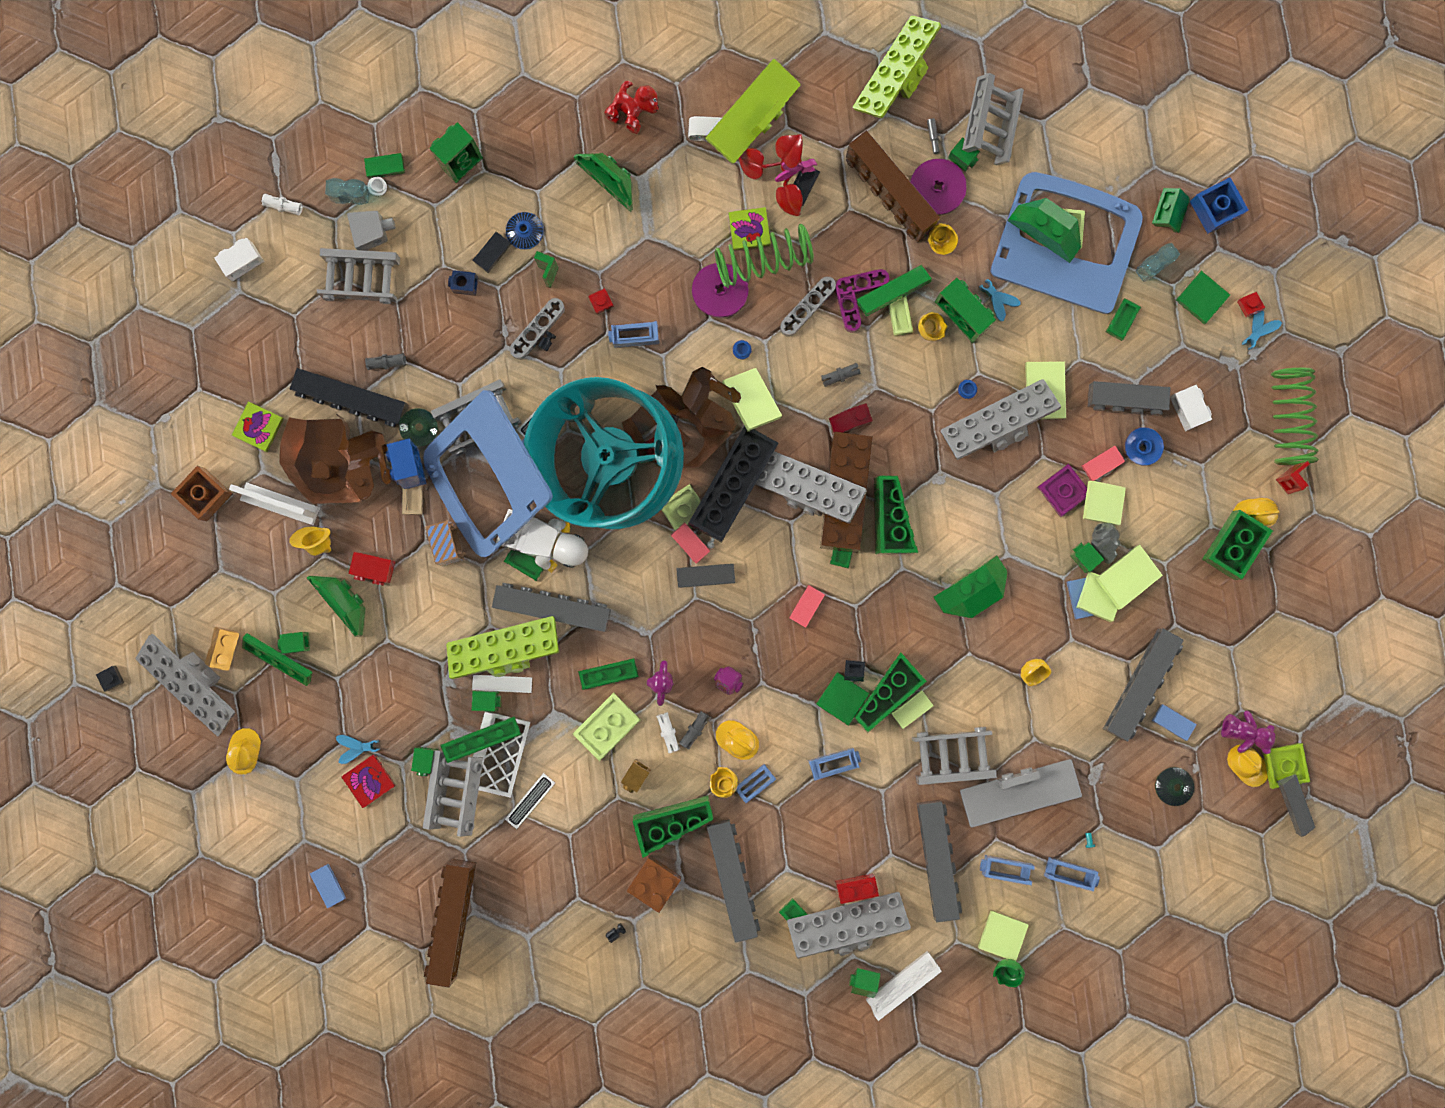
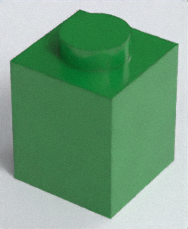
M962 137L951 150L948 159L966 172L969 167L973 168L979 161L977 157L980 151L966 152L962 150L965 140Z
M1089 542L1079 543L1072 549L1074 553L1070 555L1084 573L1092 571L1104 560Z
M308 632L279 634L280 639H278L277 644L281 654L310 651Z
M472 691L471 711H498V707H501L502 702L499 692Z
M415 747L411 771L417 772L416 775L428 776V774H431L434 750L438 749Z
M857 968L855 973L851 974L849 986H852L851 993L874 998L878 993L880 973Z

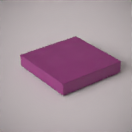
M1069 464L1037 487L1060 517L1086 499L1087 487Z

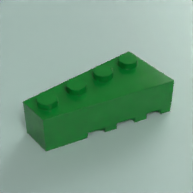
M875 477V554L919 553L915 545L914 533L909 523V515L904 504L899 477Z
M901 652L855 717V720L867 734L927 682Z
M704 796L633 815V825L642 858L655 850H659L671 841L681 838L682 835L712 821L713 811L709 797Z

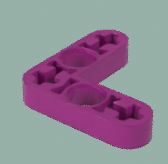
M878 269L843 277L836 282L835 292L843 325L847 332H857L861 326L855 294L875 290L888 283L889 274L886 270ZM879 274H881V277H885L883 283H880L879 280L873 281V285L871 286V279L869 276H872V280L876 279ZM864 278L867 281V286L864 288L859 287L857 280ZM851 280H853L855 290H852V286L847 287L846 291L839 289L841 283L847 286L851 285ZM844 301H851L853 308L851 310L844 309ZM855 312L856 314H853L852 318L857 324L855 328H852L851 325H848L850 322L849 315Z

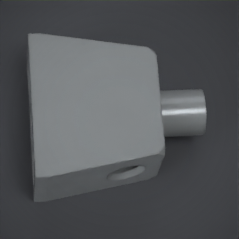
M378 211L347 213L354 245L357 250L367 251L387 242L386 231L396 229L393 218L383 220Z

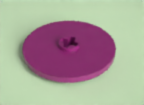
M931 159L922 163L914 171L910 181L938 215L947 214L955 210L963 201L967 189L966 179L961 169L953 162L945 159ZM935 183L942 185L941 190L934 189Z
M717 263L702 268L695 276L692 284V297L696 306L703 313L716 318L729 317L740 311L745 305L748 298V283L743 281L737 272L735 286L729 285L728 288L725 287L722 283ZM726 264L729 279L733 283V266ZM723 287V291L720 294L717 293V289Z

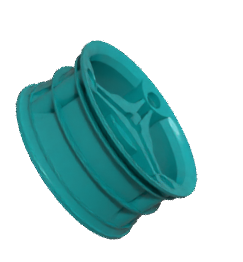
M589 377L578 379L552 392L533 414L524 438L525 448L552 492V500L545 507L560 519L578 526L623 529L647 521L661 511L669 502L678 487L683 471V442L680 431L671 414L652 396L626 383L610 378ZM616 397L640 404L649 412L657 424L654 443H635L634 439L621 429L614 427L603 428L591 414L595 400ZM578 406L580 412L576 415L575 408ZM587 418L595 432L591 434L582 421L583 419ZM566 421L576 422L585 439L581 451V461L588 479L581 499H570L560 485L555 470L554 453L556 441ZM655 448V455L639 456L638 450ZM610 453V456H608L607 459L604 458L605 455ZM656 460L661 467V471L649 495L630 511L619 515L605 516L599 503L608 487L628 480L635 472L638 464ZM596 483H600L593 500L590 501L589 499ZM588 504L587 509L583 511L584 506Z

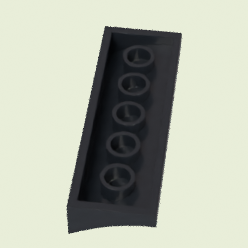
M744 425L690 519L688 526L722 543L776 449L778 442L755 429L747 431Z

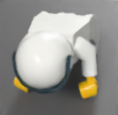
M508 509L504 521L512 515L513 510ZM533 517L506 543L501 545L510 550H517L529 556H535L536 564L550 573L557 567V563L551 559L562 563L563 566L574 568L582 564L588 557V546L584 538L577 534H567L570 532V523L555 518L551 519L547 524Z

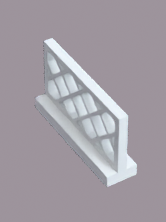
M247 482L244 488L232 484L229 488L231 491L242 494L240 501L314 525L320 507Z
M485 711L480 729L493 725L495 718L506 720L511 717ZM516 719L518 724L525 725L524 732L520 736L514 737V739L505 744L502 742V746L494 751L489 747L490 753L487 755V748L473 754V757H483L482 765L485 772L480 777L487 774L492 781L486 787L479 786L480 791L511 798L530 726L529 721ZM516 740L519 745V751L511 756L506 746ZM504 748L509 757L499 763L494 753ZM492 755L497 765L487 770L484 765V759ZM511 759L514 764V770L506 774L501 765ZM499 766L504 776L494 782L489 772ZM506 778L510 784L508 792L499 790L496 784Z
M926 951L880 987L874 998L868 997L866 1001L879 1021L942 971L928 951Z

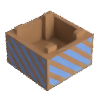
M446 520L425 526L435 564L446 566L465 560L464 556L467 554L462 551L457 533L459 528L455 523Z

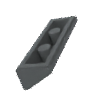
M734 563L676 568L678 588L735 583Z
M1296 774L1277 781L1296 834L1304 837L1315 828V824Z

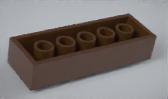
M867 130L848 145L846 154L848 165L858 171L859 178L864 183H868L873 195L879 196L883 201L884 208L895 215L894 219L899 225H903L907 230V235L918 243L937 225L940 216Z
M834 432L828 473L864 487L867 490L873 436ZM866 494L850 523L843 522L827 514L823 515L821 549L853 553L860 551Z
M453 859L446 866H443L441 878H444L443 886H440L438 890L440 903L439 906H436L434 918H437L436 926L433 925L431 931L433 944L429 946L427 954L430 961L424 971V977H427L426 984L449 988L457 979L477 862Z

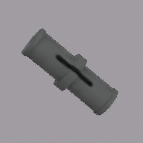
M404 353L397 355L383 354L379 357L365 358L367 370L389 369V367L405 366L406 358Z
M854 363L842 369L839 367L834 372L821 375L824 387L839 381L844 382L849 377L861 374L860 369L852 371L859 367L858 364Z
M700 711L692 725H689L687 733L679 743L690 750L697 737L701 736V731L711 717Z

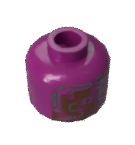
M729 666L721 667L714 677L716 688L727 695H731L734 692L738 693L744 684L741 682L742 674Z

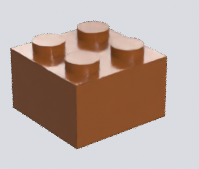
M196 466L171 493L198 520L206 522L233 494L206 468Z
M649 855L629 885L627 892L660 913L681 881L682 876Z

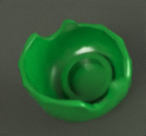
M1014 959L999 961L993 972V977L997 978L999 985L1013 988L1021 985L1025 976L1023 967Z

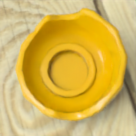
M940 223L929 232L928 242L936 254L947 255L952 253L957 247L958 236L949 224Z
M929 312L921 317L918 329L920 335L925 340L937 341L946 336L947 325L939 313Z
M1031 659L1021 668L1020 675L1028 686H1034L1047 679L1052 671L1044 660Z
M718 767L717 771L710 776L711 792L719 798H728L736 792L738 787L736 774L727 767Z

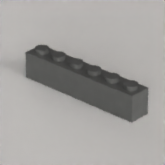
M502 582V586L496 585L491 608L538 618L553 616L556 622L603 632L607 631L611 609H607L606 604L596 602V606L588 605L589 601L577 598V602L569 601V596L558 595V598L551 597L550 592L541 590L537 594L532 593V589L521 586V590L513 589V584Z
M1164 628L1157 629L1105 723L1103 730L1127 742L1135 736L1137 724L1141 723L1145 718L1147 706L1153 703L1156 690L1160 689L1164 683V675L1171 670L1175 655H1178L1183 648V645H1181L1184 641L1183 639Z
M941 800L916 803L934 920L936 923L959 920V913H962L960 901L957 902L956 894H959L958 883L954 882L953 874H956L954 862L951 863L950 855H953L952 844L948 843L947 835H950V828L948 823L945 824L944 816H947L946 805L942 804Z
M730 819L707 825V830L734 941L737 943L757 938V931L761 930L758 919L754 920L752 913L756 909L754 901L749 900L748 893L751 892L749 881L744 880L743 874L746 873L744 861L740 862L739 854H742L739 842L735 843L734 835H737L735 824H731Z

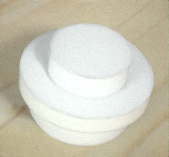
M373 177L368 182V190L374 196H381L387 190L386 182L380 177Z

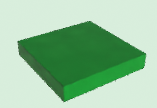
M1201 270L1178 296L1176 301L1199 321L1206 324L1228 299L1230 294Z
M837 672L816 705L849 726L869 693L853 682L844 680V676Z

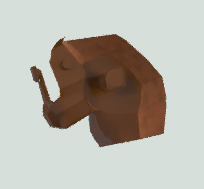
M700 367L692 372L682 396L666 385H655L657 390L651 395L670 414L691 421L705 439L703 448L698 456L688 464L683 465V468H699L733 433L736 427L731 412L708 399L709 392L714 391L733 403H739L741 394L734 387L729 388L713 376L712 371L704 367ZM642 406L630 418L621 422L625 432L634 439L635 443H643L642 435L657 425L653 417ZM678 427L684 449L691 439ZM638 450L641 456L647 455L645 450ZM656 460L648 461L650 463L658 464Z
M339 415L337 416L340 419L303 420L289 417L281 439L279 463L290 481L312 504L361 502L371 495L374 487L370 470L371 459L374 457L379 459L382 481L386 485L391 482L390 469L386 466L387 442L384 435L371 430L350 439L351 430L349 425Z

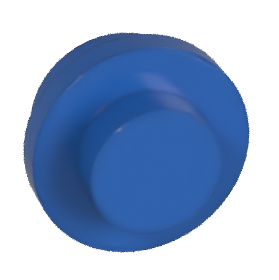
M740 340L734 344L733 354L736 358L743 360L750 356L752 349L747 341Z
M964 380L958 386V393L964 399H971L977 393V385L971 380Z

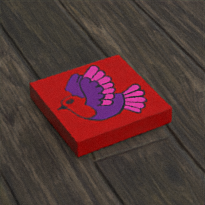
M375 754L341 776L362 808H365L396 786Z

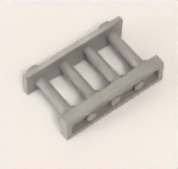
M987 73L977 77L962 150L972 152L982 148L995 154L994 164L1001 165L1009 162L1011 158L1024 89L1020 88L1008 93L994 86L995 75ZM991 94L1007 101L1005 111L990 104ZM988 112L1003 119L1001 129L986 121ZM984 130L1000 137L998 147L983 141Z
M320 248V257L327 263L325 290L317 289V294L323 300L334 301L335 298L379 301L382 304L397 302V297L390 293L391 269L394 265H400V257L396 252ZM337 261L346 264L344 291L333 290L335 264H337ZM356 263H363L365 265L363 292L352 291L353 272ZM375 264H382L384 266L382 293L371 292L372 270Z
M501 379L431 411L433 418L437 421H443L446 428L451 423L450 418L452 414L456 412L460 414L483 390H490L496 397L513 428L516 430L519 428L518 425L522 424L518 417L513 419L502 396V391L506 390ZM472 437L462 443L458 438L453 443L454 446L449 448L448 451L452 455L456 454V456L464 454L467 448L476 445Z
M986 727L974 728L975 731L938 735H928V732L917 733L916 737H912V741L920 743L922 772H920L921 775H916V783L924 785L997 778L996 770L990 769L987 761L985 735H992V731L986 730ZM977 736L980 760L978 770H971V767L968 766L966 737ZM958 738L961 765L959 772H952L949 769L946 739ZM939 740L942 770L937 774H932V771H930L927 741Z
M434 750L423 822L424 829H441V825L458 828L457 836H472L480 776L483 769V757H468V762L455 760L447 763L443 751ZM450 766L466 769L465 781L448 778ZM447 786L464 789L462 801L447 798ZM444 805L460 808L459 820L443 817Z

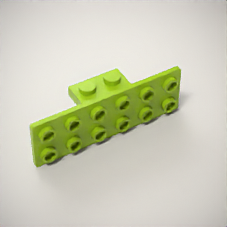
M913 15L910 16L853 105L854 110L883 118L899 92L904 98L909 99L928 70V66L922 56L940 30L941 24L939 22Z
M773 59L706 136V140L729 162L734 164L761 132L765 134L771 128L770 122L773 119L776 121L782 115L783 111L781 109L801 84L776 59Z
M553 616L446 644L450 679L484 671L489 672L495 677H503L506 673H519L523 669L530 668L529 660L559 652L556 622Z

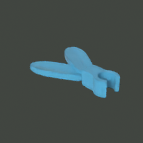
M986 279L985 283L989 287L984 288L983 285H980L979 288L991 297L994 313L998 320L1004 321L1006 313L1003 304L1017 307L1021 302L1012 295L996 292L997 290L992 285V282Z
M1264 311L1254 314L1252 333L1242 342V345L1250 341L1251 347L1248 350L1256 346V341L1259 337L1279 329L1282 322L1274 320L1263 325Z
M347 735L336 736L339 744L351 748L340 756L338 761L340 764L351 762L364 751L377 752L380 750V748L374 749L372 746L374 742L379 743V740L362 743Z

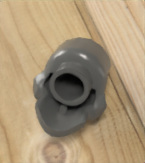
M1100 523L1094 528L1091 545L1107 564L1113 562L1118 555L1116 549L1120 545V533L1112 523Z

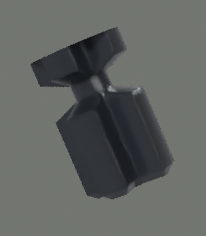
M546 331L547 338L543 337L538 345L544 351L549 350L552 345L551 339L556 338L549 331Z
M621 923L618 924V929L613 928L606 933L605 936L610 943L620 937L619 933H626Z

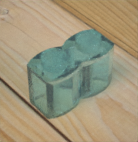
M338 178L326 180L325 194L331 201L338 204L351 202L363 205L369 203V190L363 181L357 179L343 181Z
M1168 243L1162 246L1154 255L1147 257L1136 268L1135 272L1143 282L1149 281L1161 270L1171 265L1179 257L1180 253L1172 243Z

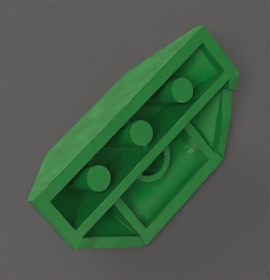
M586 153L574 156L575 163L628 211L631 212L633 210L631 174L625 168L620 169L613 157L610 155L607 157L604 153Z
M1047 198L1018 205L1007 220L1069 263L1081 248L1078 219Z
M996 555L933 598L943 613L973 618L1004 598L1008 571Z
M308 576L307 580L355 637H361L363 635L365 606L362 604L364 601L357 593L354 594L350 590L352 588L350 583L346 579Z

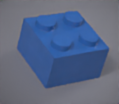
M1231 177L1198 193L1190 200L1207 234L1240 218L1249 211Z
M410 438L387 444L388 451H386V457L392 465V469H390L392 480H395L397 485H400L403 489L427 484L419 449Z

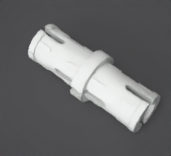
M264 194L261 201L262 206L298 216L303 208L301 203L289 201L285 197L278 198L268 194Z
M668 712L656 716L662 731L660 734L661 737H664L668 753L680 750L674 734L676 730L672 727Z

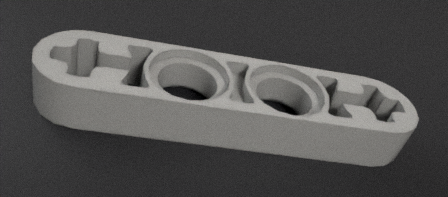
M822 278L784 318L780 326L783 335L793 336L833 294L836 287L833 278ZM823 283H831V290L827 288L823 292V295H825V297H823L822 294L819 292L824 287ZM810 296H818L820 302L816 305L809 302ZM798 309H804L807 312V316L799 318L796 312ZM793 316L795 321H797L792 326L793 330L785 331L786 326L784 324L789 325L793 321L790 317Z
M553 298L549 300L511 344L510 353L515 359H524L543 338L546 331H549L562 316L565 307L560 299ZM559 304L560 310H554L552 312V316H554V318L551 319L549 314L545 312L548 311L549 313H551V311L553 310L552 305ZM541 317L548 318L549 323L547 326L542 327L538 324ZM530 331L536 333V338L533 341L526 339V334ZM523 339L526 342V344L529 345V347H526V345H524L522 347L523 353L515 354V348H520L523 345V343L521 342V340Z

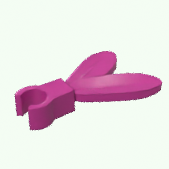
M812 158L799 163L795 168H789L783 162L782 167L785 171L780 173L775 178V181H784L799 171L802 173L815 171L813 166H817V163Z

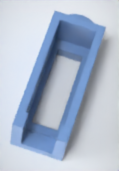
M657 321L611 325L612 331H608L609 343L613 342L614 348L659 344ZM649 329V336L619 339L620 331Z
M848 748L808 760L815 781L859 768L858 763L861 762L858 751H854V748ZM849 755L851 765L821 773L819 764Z
M987 855L981 860L980 871H982V875L985 877L1032 886V881L1029 880L1031 869H1035L1033 864ZM997 862L1021 867L1020 876L990 871L991 863Z
M1051 857L1048 858L1044 876L1048 879L1094 891L1100 879L1098 876L1099 872L1094 869ZM1057 865L1085 872L1084 882L1055 874Z

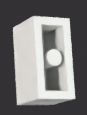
M248 238L236 241L234 246L220 251L218 256L214 257L225 276L231 281L236 280L264 262L256 247Z
M1197 385L1170 396L1185 431L1212 420L1211 410L1205 405L1203 392Z

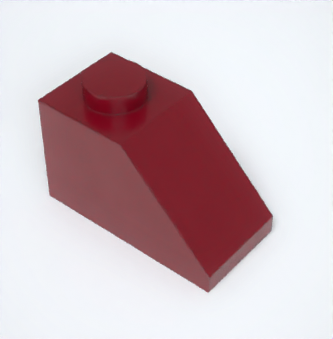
M867 403L847 409L829 418L833 433H847L871 425L873 421Z

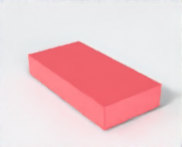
M1113 446L1082 465V468L1090 481H1094L1124 463L1125 460L1117 447Z
M685 522L671 534L673 539L696 564L710 552Z
M808 585L789 618L806 628L825 594Z

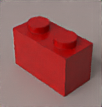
M354 552L348 574L354 575L355 580L365 582V579L368 578L373 580V584L384 586V582H391L396 561Z
M873 873L835 881L840 904L879 896L876 878Z

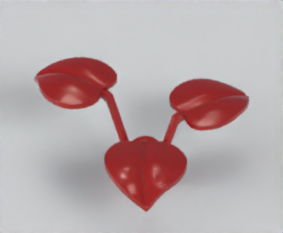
M802 134L784 135L777 139L775 150L777 156L782 159L780 162L763 164V154L755 148H747L739 157V162L745 175L751 179H758L763 175V168L781 165V169L784 172L783 162L789 168L798 166L802 162ZM789 177L784 181V187L776 189V200L783 211L793 216H800L803 204L802 193L796 185H788L791 179Z

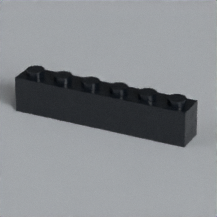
M296 368L290 390L295 392L294 396L302 399L310 397L313 398V402L324 405V402L331 404V408L342 411V408L349 410L348 413L355 416H360V414L367 415L366 419L378 422L379 419L385 421V425L396 428V425L400 426L401 419H404L402 417L405 416L404 414L407 413L409 408L406 402Z

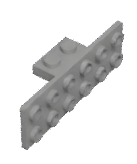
M1041 379L941 429V434L957 460L989 444L993 452L1004 450L1008 445L1016 441H1022L1025 437L1029 436L1027 425L1061 409V405L1045 380Z
M775 451L755 484L783 496L788 502L787 505L794 509L798 507L804 509L803 511L811 516L816 514L821 517L822 513L846 523L851 522L867 492L864 487Z
M154 634L149 635L136 656V660L205 724L209 730L216 736L221 735L234 716L235 711L210 688L218 683L220 677L194 652L179 659Z
M1068 759L1032 769V767L1020 770L1021 773L1018 774L1007 773L1002 775L1000 779L961 789L960 794L969 826L976 827L1082 797L1072 760Z
M899 892L787 920L798 959L830 950L834 951V955L840 954V956L851 953V950L855 949L863 951L870 948L873 939L908 931L911 928Z

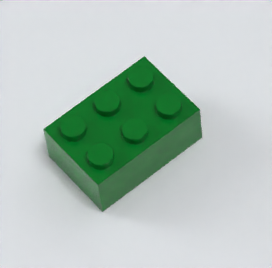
M458 122L455 125L449 126L445 134L441 138L435 139L429 148L441 169L455 183L483 159L472 136Z
M956 278L939 293L935 303L966 337L974 343L996 321L995 315L992 310L985 308L981 304L982 301L979 296L972 294L968 290L969 287L966 282Z
M1241 510L1232 511L1202 560L1233 580H1242L1273 530Z

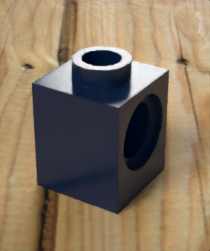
M453 270L452 276H449L448 287H450L451 291L454 294L476 296L478 285L476 273ZM460 280H467L465 286H458Z

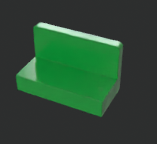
M1163 188L1152 224L1155 227H1170L1175 233H1179L1190 197L1181 188Z
M536 251L534 259L538 267L545 270L542 278L546 286L551 288L559 269L554 257Z

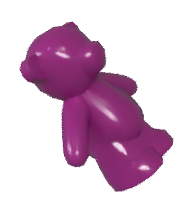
M665 660L660 663L659 671L655 672L647 680V686L657 694V704L659 706L664 704L665 694L672 690L674 684L672 675L667 672L668 664Z
M1247 710L1244 712L1246 722H1242L1232 714H1228L1225 717L1221 736L1228 739L1245 740L1237 749L1239 753L1245 752L1255 744L1262 749L1264 754H1270L1276 738L1274 726L1269 725L1266 728H1257L1252 714Z

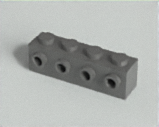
M1093 381L1089 384L1087 407L1093 408L1094 411L1112 409V412L1122 413L1124 410H1129L1132 414L1151 412L1150 415L1161 416L1169 410L1171 387Z

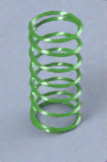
M803 224L798 225V236L804 255L803 263L799 261L793 250L789 230L787 228L784 229L790 254L789 267L785 265L779 253L775 234L773 232L770 233L775 251V271L767 261L761 238L759 236L756 237L761 255V275L757 272L752 262L747 242L743 240L742 244L747 261V279L742 274L735 258L733 247L729 243L728 248L733 266V283L729 279L723 254L716 247L715 258L723 285L727 288L729 285L735 286L737 272L743 281L749 282L751 269L758 278H763L765 265L772 274L776 275L779 270V262L786 270L790 271L793 266V258L802 267H804L806 262L812 264L814 254L806 227ZM807 243L810 253V259L807 255Z
M1287 368L1271 373L1272 377L1280 379L1311 377L1307 381L1296 384L1272 386L1273 390L1302 389L1312 391L1311 394L1298 398L1274 400L1273 404L1291 403L1313 406L1305 411L1273 416L1274 419L1297 418L1313 421L1307 425L1275 429L1273 431L1274 433H1300L1314 436L1302 441L1275 444V448L1314 450V452L1300 456L1275 459L1274 463L1277 465H1296L1305 461L1311 464L1319 460L1317 457H1312L1319 452L1317 448L1301 445L1318 438L1316 433L1302 430L1312 427L1317 423L1315 418L1304 415L1317 408V405L1314 403L1303 401L1316 394V390L1303 386L1311 383L1316 378L1313 375L1315 370L1312 368Z

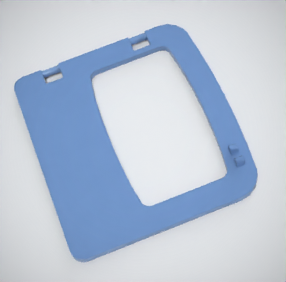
M1038 172L1028 173L1019 183L1008 219L1017 206L1021 204L1018 203L1020 195H1026L1025 203H1028L1034 190L1066 196L1108 211L1123 218L1125 221L1112 264L1109 266L1075 257L1069 263L1050 249L1022 237L1020 229L1007 221L991 266V274L995 278L1102 314H1109L1114 309L1142 225L1143 216L1140 209L1125 200L1086 185ZM1003 248L1009 250L1006 259L1000 257Z
M483 390L434 439L424 452V465L436 490L457 527L473 551L480 557H488L494 554L501 545L506 543L552 500V492L490 390ZM465 431L473 438L490 464L513 509L512 515L486 539L468 516L440 463L441 455ZM535 502L537 507L531 510L530 505ZM498 535L500 541L495 543L493 539Z

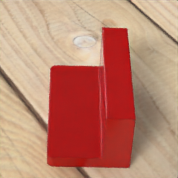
M1308 461L1293 465L1276 479L1287 494L1302 491L1309 486L1299 474L1310 465Z

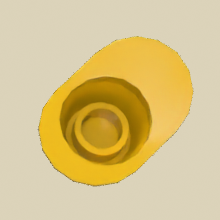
M1269 498L1243 500L1233 510H1241L1267 527H1271L1276 523L1280 513L1277 505Z
M304 527L292 534L289 543L293 547L306 550L313 556L330 553V530L328 528Z
M732 720L725 721L718 726L716 741L729 754L740 760H748L757 753L759 740L751 730Z
M242 728L231 737L226 761L228 767L234 773H250L257 764L261 740L254 730Z
M1240 745L1231 748L1227 757L1228 765L1241 781L1251 787H1258L1264 784L1268 776L1263 758L1251 747L1243 753L1237 751Z

